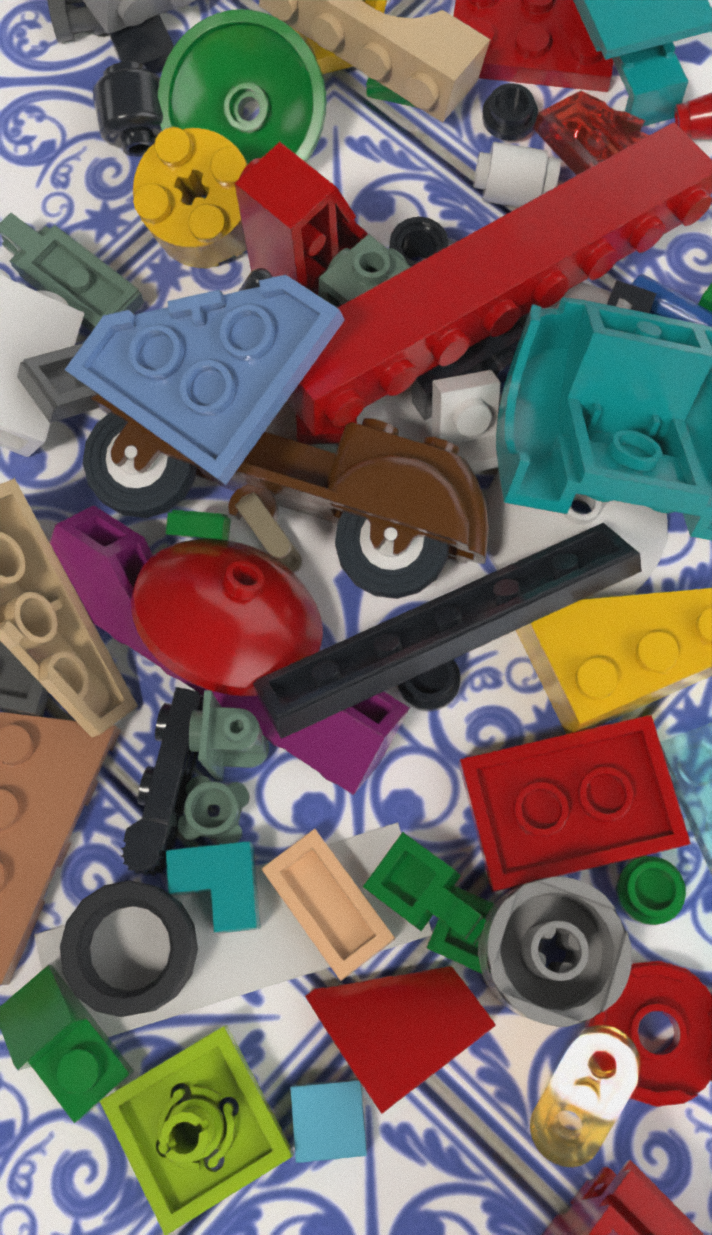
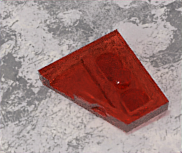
M581 90L540 111L533 128L576 176L649 136L641 132L645 120L626 111L614 110L605 101Z

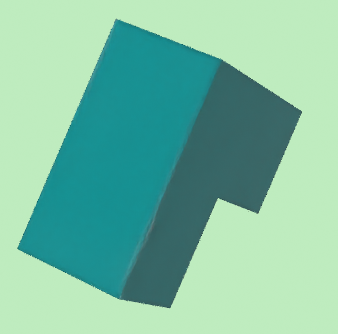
M250 841L166 850L168 893L179 896L211 892L214 933L221 934L261 929L254 845Z

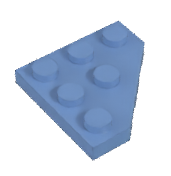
M281 275L259 280L260 287L223 295L219 289L167 301L168 307L135 315L130 310L104 315L65 370L226 485L345 319L338 308L289 276Z

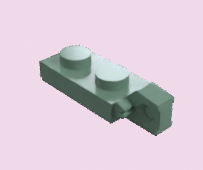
M12 212L0 222V235L4 241L2 245L14 255L9 261L20 277L37 290L55 293L64 298L68 306L84 312L81 324L91 332L104 315L130 310L134 314L144 304L142 293L137 287L56 225L51 229L44 226L39 232H36Z

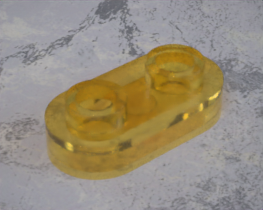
M594 1025L578 1033L536 1104L530 1119L531 1137L538 1151L552 1163L563 1167H577L593 1159L631 1096L640 1073V1057L635 1044L624 1032L608 1025ZM596 1051L610 1053L615 1058L617 1067L612 1071L599 1069L593 1063L592 1054ZM561 1111L575 1113L580 1118L582 1127L577 1130H570L564 1127L558 1118V1113Z

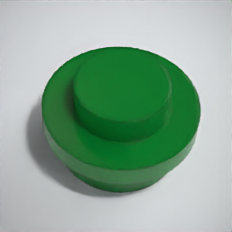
M644 856L631 861L622 869L617 879L616 894L621 908L631 919L645 925H659L669 922L679 914L685 902L686 888L680 872L674 865L660 857Z

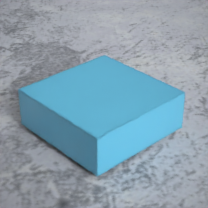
M358 1079L297 1084L290 1087L296 1163L367 1156L362 1088Z

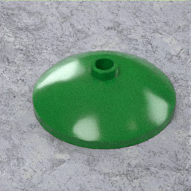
M245 9L228 10L216 13L195 24L173 47L163 67L158 88V100L163 112V121L160 124L162 131L171 127L180 129L201 128L214 131L227 138L239 149L247 165L252 160L265 156L279 142L307 162L320 140L325 123L326 88L321 68L315 55L302 37L289 25L272 15L260 11ZM250 101H257L259 104L257 117L250 121L245 120L243 115L245 105Z

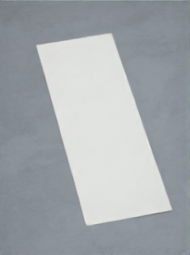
M398 823L327 844L395 937V940L383 950L422 939L432 934L429 922L421 932L363 888L368 878L401 835ZM268 863L256 866L261 927L258 930L214 933L211 892L179 896L170 894L183 904L195 924L198 952L192 976L177 997L152 1012L117 1017L96 1012L80 1000L108 1037L330 967L261 870ZM134 906L117 909L105 917L94 931L90 946L92 965L99 977L113 988L126 991L144 988L156 980L167 965L170 952L168 931L161 919L148 909ZM65 925L34 934L41 969L43 970L47 965H52L69 986L62 973L60 943Z

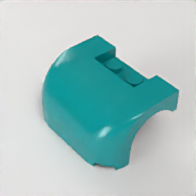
M562 297L558 308L541 309V307L532 304L506 378L497 420L496 455L504 503L567 514L576 494L586 495L600 502H611L614 500L646 506L660 513H683L690 537L712 541V327L574 298Z

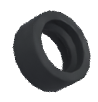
M130 880L104 885L82 899L66 921L60 943L62 973L74 995L94 1011L117 1017L156 1011L177 997L192 976L198 952L195 924L183 904L159 887ZM134 906L148 909L161 919L168 931L170 952L167 965L156 980L144 988L126 991L111 987L99 977L92 965L90 946L94 931L105 917L117 909Z

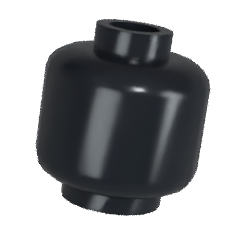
M120 62L109 66L103 72V77L93 87V101L101 137L109 145L123 148V152L129 156L144 155L149 147L155 143L158 134L162 132L160 124L163 121V112L158 100L160 77L156 73L147 70L145 65L139 62Z

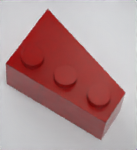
M281 142L262 158L252 160L234 183L251 272L257 268H264L273 277L287 275L318 295L319 277L327 271L333 258L345 248L351 250L368 235L366 230L354 220L356 215L339 189Z

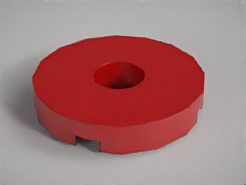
M663 961L632 963L627 984L618 1000L604 1012L585 1021L589 1054L599 1072L607 1082L630 1099L655 1107L685 1104L699 1094L697 1093L704 1090L709 1082H712V995L708 988L699 981L700 979L686 968ZM653 1011L662 1012L667 1016L673 1025L674 1031L670 1046L658 1053H651L645 1049L638 1035L640 1021L646 1014Z

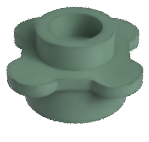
M203 775L192 778L186 786L188 796L184 806L185 815L178 820V829L181 835L188 840H196L202 836L216 839L219 844L238 843L242 837V829L239 826L241 811L250 801L247 788L239 782H233L228 786L219 782H211L208 777ZM212 805H217L220 808V813L216 817H210L208 814V809Z

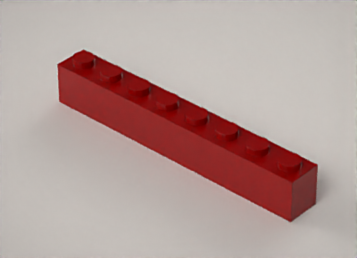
M673 122L337 307L345 319L288 398L287 402L314 436L332 426L342 427L349 424L368 405L386 395L396 396L404 392L413 384L417 377L439 364L447 366L454 363L470 346L489 335L497 337L504 334L513 327L519 318L530 312L532 304L548 308L557 303L569 289L588 278L590 280L599 279L617 261L635 251L642 253L649 250L664 234L681 224L690 226L698 221L707 212L712 203V197L710 196L712 193V159Z

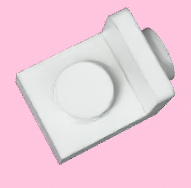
M492 370L433 380L432 437L446 440L460 448L458 455L468 461L474 474L498 467L496 429L500 381Z

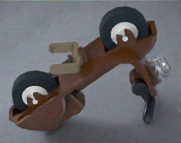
M257 268L248 275L239 291L260 287L259 280L272 278L273 276L268 270ZM96 394L90 398L107 415L96 423L85 442L82 463L87 483L103 504L124 516L149 518L166 513L185 499L195 481V476L213 481L226 489L235 491L228 504L229 515L237 520L243 517L268 553L283 563L293 573L301 569L303 560L277 523L279 516L278 506L337 524L335 547L340 566L357 587L376 597L399 599L421 592L438 578L448 559L460 563L471 561L484 564L486 561L489 535L486 502L478 479L468 461L458 455L460 448L451 442L436 437H424L422 443L398 436L399 429L395 426L372 418H364L362 425L353 422L345 425L336 453L264 432L225 485L100 395Z

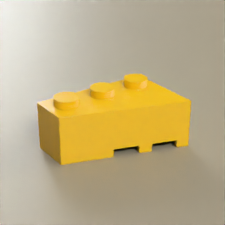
M712 588L582 599L515 630L566 734L595 728L712 676Z

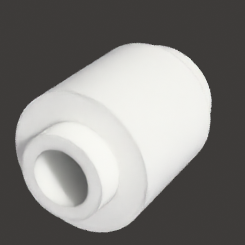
M493 142L490 153L479 152L473 188L483 189V202L520 207L557 187L561 160L548 157L547 150Z

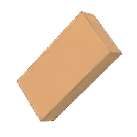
M313 829L261 868L340 981H343L395 940L393 934L316 829Z

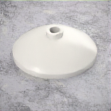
M498 471L485 498L489 524L487 553L496 570L502 569L601 523H605L640 553L642 572L584 599L632 595L649 579L657 567L666 545L668 530L667 513H660L646 506L614 500L611 502H600L581 494H576L573 501L582 500L586 502L591 508V512L588 514H578L573 511L571 506L568 513L563 514L508 504L503 501Z

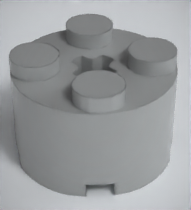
M567 877L534 880L536 882L531 881L532 883L529 882L528 884L513 888L494 903L485 917L486 922L481 937L478 940V957L483 981L494 996L512 1012L524 1018L556 1027H568L585 1022L613 1005L622 994L630 975L632 946L628 932L625 931L619 916L614 910L616 908L609 899L593 886ZM556 933V946L566 951L565 959L563 962H551L548 968H546V956L538 951L539 942L541 939H552ZM487 960H488V963H489V967H490L491 974H490V972H489Z

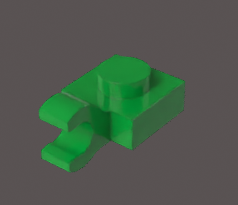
M402 832L363 885V888L421 932L434 915L474 946L481 937L486 919L450 892L461 875Z

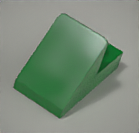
M47 965L0 1006V1029L13 1065L18 1071L32 1067L74 1123L82 1120L100 1103V1100L111 1094L135 1072L52 965Z

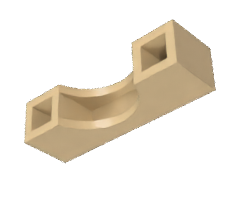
M259 0V7L269 12L272 16L296 29L322 48L329 50L362 71L369 78L378 81L442 123L477 83L490 42L489 38L444 10L424 17L402 18L382 13L370 7L362 0Z

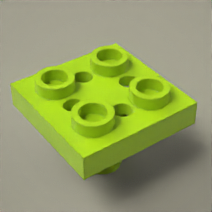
M228 1025L219 1028L100 1100L164 1235L173 1232L294 1155V1151ZM184 1083L190 1088L191 1098L179 1104L178 1101L185 1095V1090L181 1088L173 1093V1089L177 1084ZM232 1097L237 1101L239 1108L236 1116L232 1113L234 1107L230 1102L223 1106L225 1115L223 1116L220 1110V1102L223 1098ZM215 1149H218L219 1151L209 1159L207 1165L205 1157H208ZM224 1156L223 1166L219 1169H212L217 1166L220 1159Z

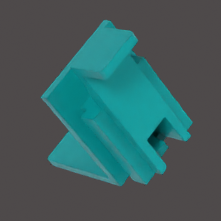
M573 0L596 52L602 51L605 60L612 58L629 95L622 119L626 129L633 130L673 119L675 105L682 104L689 82L675 54L676 47L673 42L712 32V8L708 0Z

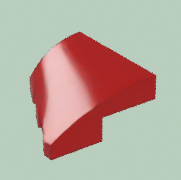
M452 966L317 988L305 996L381 1114L496 1026Z

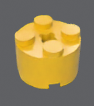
M171 127L158 134L155 143L145 152L137 166L133 181V203L145 226L170 257L186 266L207 269L219 266L218 263L234 255L238 257L247 250L234 185L247 166L246 160L231 141L214 131L201 128L180 129Z

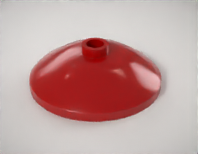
M196 539L170 545L154 554L144 564L137 576L132 591L131 612L133 622L148 650L158 661L179 677L214 692L236 696H257L253 685L256 682L255 680L318 652L321 647L323 637L322 620L319 609L308 589L279 560L243 543L230 540Z

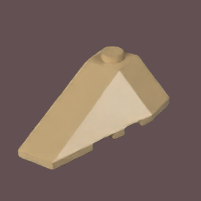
M14 478L0 484V641L91 737H95L137 708L138 705Z

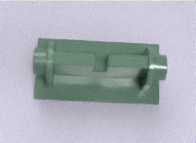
M204 690L203 711L193 710L191 714L189 747L190 751L199 752L198 760L216 781H223L224 767L254 768L261 765L269 753L268 740L262 735L263 732L259 723L250 711L239 708H222L211 690Z

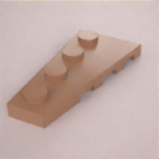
M0 712V985H9L45 904L43 898L56 868L61 867L71 845L69 839L84 805H89L99 782L96 779L108 751L113 750L121 730L117 726L112 725L102 734L91 737L76 721Z

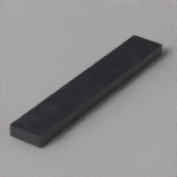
M601 523L255 680L256 682L253 685L258 700L280 738H285L642 572L640 553L605 523Z

